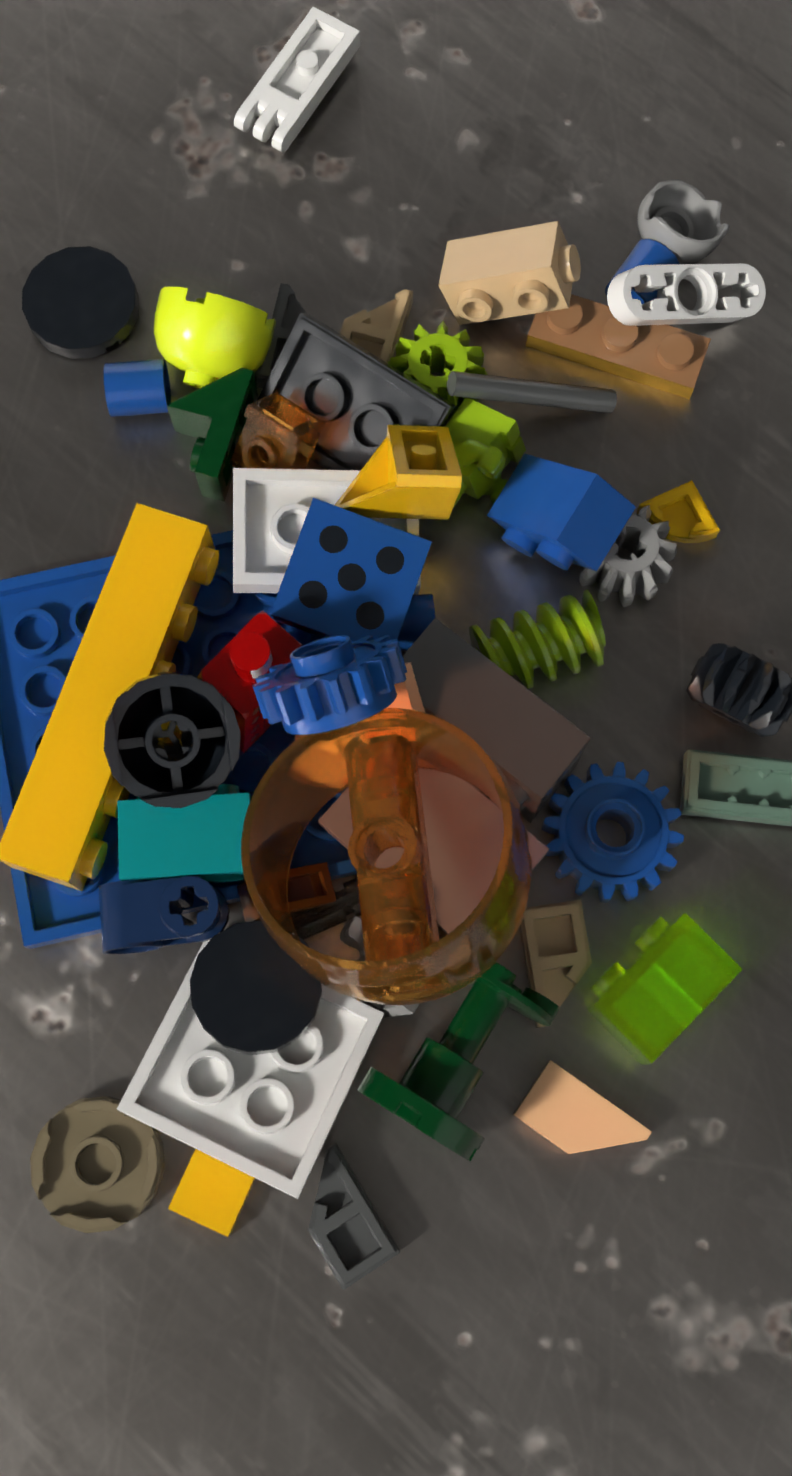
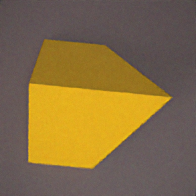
M387 425V437L342 494L335 506L367 518L449 520L462 483V473L449 428L441 426Z

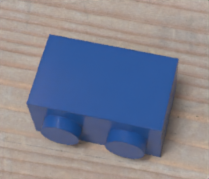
M524 454L487 516L506 530L501 539L517 551L530 557L537 552L545 560L564 570H568L571 564L574 563L597 572L636 506L596 473Z

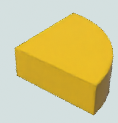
M692 480L640 503L636 511L639 514L643 507L650 505L652 513L648 522L655 524L669 521L670 530L665 538L672 541L701 543L715 539L720 532L718 525Z

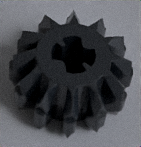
M724 643L712 644L705 655L699 658L691 673L692 678L686 689L691 700L698 703L700 707L714 713V715L748 732H754L761 737L776 735L782 724L787 722L792 714V678H790L789 674L774 667L772 663L766 662L754 654H749L736 646L731 647Z

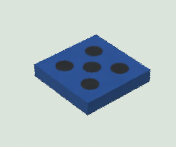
M313 498L270 612V617L277 622L321 638L347 635L350 637L351 642H355L367 635H372L373 639L390 635L391 640L398 639L432 541Z

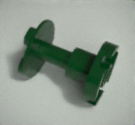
M447 940L436 958L449 970L473 986L439 1043L426 1037L399 1083L375 1068L370 1067L357 1091L461 1157L471 1161L485 1138L459 1122L457 1118L484 1073L474 1066L473 1063L506 1007L545 1026L551 1025L560 1007L530 988L526 987L523 992L513 984L517 976L501 964L483 955L478 959L462 947Z

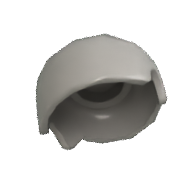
M679 179L659 182L641 201L637 215V225L641 239H651L665 245L677 257L679 264H696L707 257L720 244L729 231L730 225L726 223L721 225L720 223L722 203L719 200H706L696 187Z

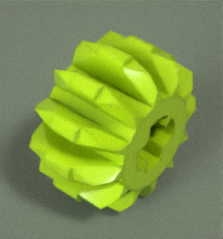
M444 321L438 326L436 333L429 334L424 327L418 324L414 330V340L400 337L396 344V357H391L390 361H388V364L456 405L449 420H451L465 397L448 395L447 380L449 374L452 371L487 375L485 368L481 367L484 363L482 347L469 346L470 336L466 329L453 337L448 335V327ZM439 372L443 373V376H433L431 373Z

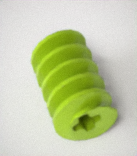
M588 589L583 592L582 606L572 595L562 597L559 603V614L548 602L537 606L535 621L523 609L515 612L512 630L501 617L494 618L490 622L489 638L478 625L475 624L469 627L471 645L510 676L517 675L527 689L534 687V669L539 667L550 682L557 680V662L564 660L573 674L580 673L581 654L583 653L589 655L596 667L604 665L605 634L598 608Z

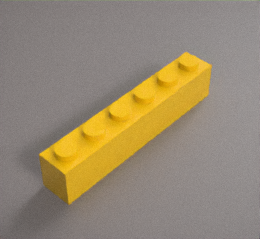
M136 503L0 841V861L4 864L79 891H83L87 878L95 879L99 874L108 848L107 842L102 841L111 816L118 818L117 800H128L130 794L114 778L104 752L105 721L117 697L134 682L160 672H176V665L171 663L177 645L179 641L187 642L196 624L198 608L193 606L201 584L208 586L211 583L218 566L219 551L215 549L208 525Z

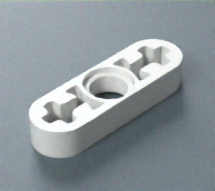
M743 263L639 265L615 276L607 292V301L611 313L619 322L628 326L730 323L755 315L762 308L766 297L765 283L759 271L753 266ZM682 279L690 281L695 287L697 302L693 310L685 308L679 300L678 286ZM729 286L734 290H740L741 301L736 296L718 299V290ZM634 287L635 291L639 293L657 290V298L642 304L641 300L632 299L631 288Z

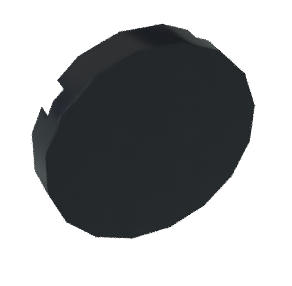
M91 246L67 247L47 255L31 270L22 289V311L32 333L50 352L70 359L95 358L107 353L106 348L112 346L116 341H119L120 344L130 335L139 316V295L128 268L114 255Z
M263 920L236 923L214 935L198 954L190 978L192 1008L203 1029L224 1048L247 1055L278 1052L298 1039L315 1020L322 997L320 967L307 942L288 927Z

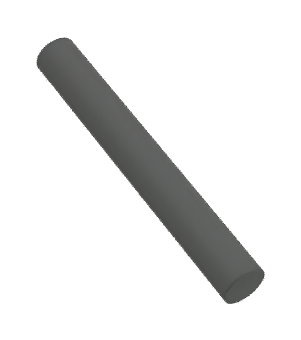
M452 371L447 380L448 395L456 397L612 413L617 403L616 391L606 388Z

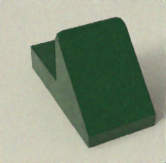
M240 368L173 401L167 408L174 430L178 433L197 438L191 454L190 470L195 473L202 496L225 502L233 477V468H236L251 423L248 417L258 399L253 370Z

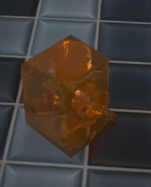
M278 392L249 404L244 413L247 420L229 464L235 468L306 469L325 422Z

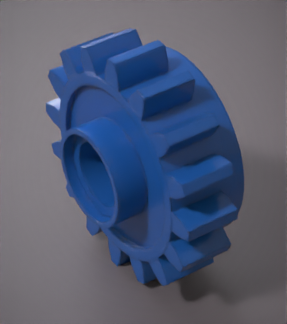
M336 635L322 638L297 648L290 654L291 662L268 668L270 673L258 676L256 678L257 684L252 686L263 719L267 718L269 724L282 721L284 730L287 733L308 735L343 728L384 710L396 699L397 693L394 684L406 680L405 673H407L398 640H391L390 635L373 639L372 635H367L355 642H351L350 637L347 635Z
M617 762L610 776H604L597 763L591 764L587 770L586 783H583L580 778L573 774L567 777L564 786L570 797L557 793L553 794L548 805L559 816L544 818L541 830L554 834V840L546 845L549 851L545 856L559 857L562 864L556 871L555 876L558 879L568 875L574 877L577 880L575 893L579 896L589 887L598 889L600 903H607L611 900L615 890H620L627 902L634 900L638 897L637 883L639 881L650 891L655 889L662 882L654 868L669 872L678 862L670 853L666 852V848L678 847L684 842V835L669 830V825L682 815L680 809H664L661 804L669 789L665 785L651 792L645 787L649 772L645 769L639 772L634 780L625 778L624 762ZM613 820L619 823L626 834L625 845L611 847L603 843L597 835V822Z

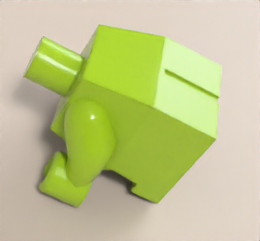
M465 398L446 426L449 428L462 473L461 489L455 505L463 493L479 499L482 495H490V500L494 504L508 480L500 478L501 472L510 461L518 463L526 448L515 419L471 398Z

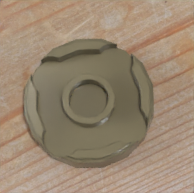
M110 1096L78 1099L65 1106L66 1108L58 1111L39 1131L30 1157L31 1185L38 1200H42L44 1207L51 1213L50 1215L62 1226L84 1233L112 1231L140 1216L158 1193L165 1171L163 1141L156 1129L118 1111L117 1107L121 1102L120 1099Z

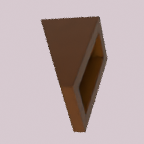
M327 862L254 875L237 885L245 922L267 920L336 902Z

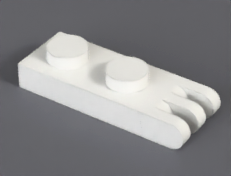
M312 7L238 109L234 118V126L243 132H247L255 123L253 137L262 142H266L275 131L272 138V147L285 152L360 48V31Z

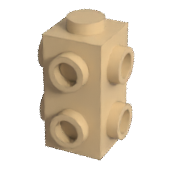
M559 221L449 240L446 245L438 286L459 325L567 309L570 304L572 284L580 279L579 253L574 244L568 245Z

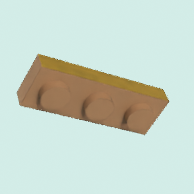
M571 294L569 308L535 314L527 335L526 347L690 399L711 338L670 325L628 326L622 324L613 316L608 305Z

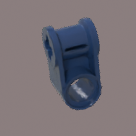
M197 876L160 880H125L98 886L103 954L140 953L158 950L164 946L205 942L211 940L214 935L224 931L229 921L230 909L225 896L209 882ZM195 895L209 904L208 910L197 914V924L182 916L183 909L193 906V896Z

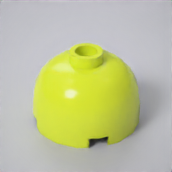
M163 287L160 290L154 321V335L157 348L169 365L185 373L183 384L199 389L240 368L253 370L255 373L263 364L269 351L276 325L275 319H267L268 313L244 302L206 292L205 298H196L195 302L186 300L188 288Z

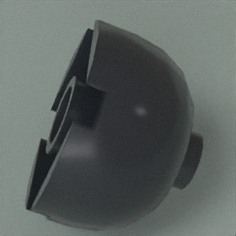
M160 672L137 680L117 697L105 721L104 752L112 775L131 794L140 797L142 801L155 807L183 808L208 799L218 790L217 787L226 780L230 771H233L239 759L241 731L233 707L212 684L189 673ZM170 721L167 729L161 728V724ZM176 725L181 730L179 738L173 733ZM168 737L172 743H164L158 738Z

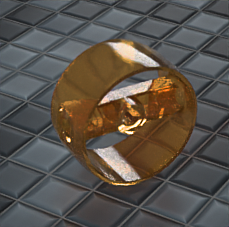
M385 708L367 719L343 728L317 734L302 735L278 756L263 775L254 791L243 824L241 839L243 874L252 902L268 933L311 977L341 994L366 1002L382 1005L419 1004L439 999L462 989L485 973L505 952L522 922L527 907L532 873L531 845L525 822L509 782L495 761L469 735L451 723L427 713L402 708ZM418 768L448 773L467 781L486 794L503 813V846L494 878L487 892L471 914L452 932L440 940ZM346 787L349 788L353 833L349 838L348 854L351 864L357 871L365 961L335 958L302 944L295 931L288 903L289 869L298 841L315 814L331 798ZM393 847L404 849L401 859L395 865L388 868H376V861L385 850Z

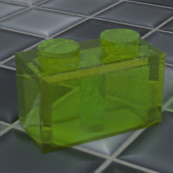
M686 913L675 918L670 924L660 916L634 942L642 952L628 967L624 969L616 961L589 988L597 998L586 1010L641 1065L652 1064L743 970Z

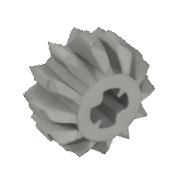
M650 505L643 507L639 511L638 516L631 515L597 572L588 568H584L579 577L581 586H590L595 583L601 585L597 594L599 602L606 601L611 591L618 592L619 601L625 608L632 604L635 592L648 601L655 596L658 590L657 583H668L674 571L668 562L675 558L677 544L664 540L670 530L669 521L655 524L648 522L652 513ZM620 548L627 549L632 553L629 560H624L617 556Z

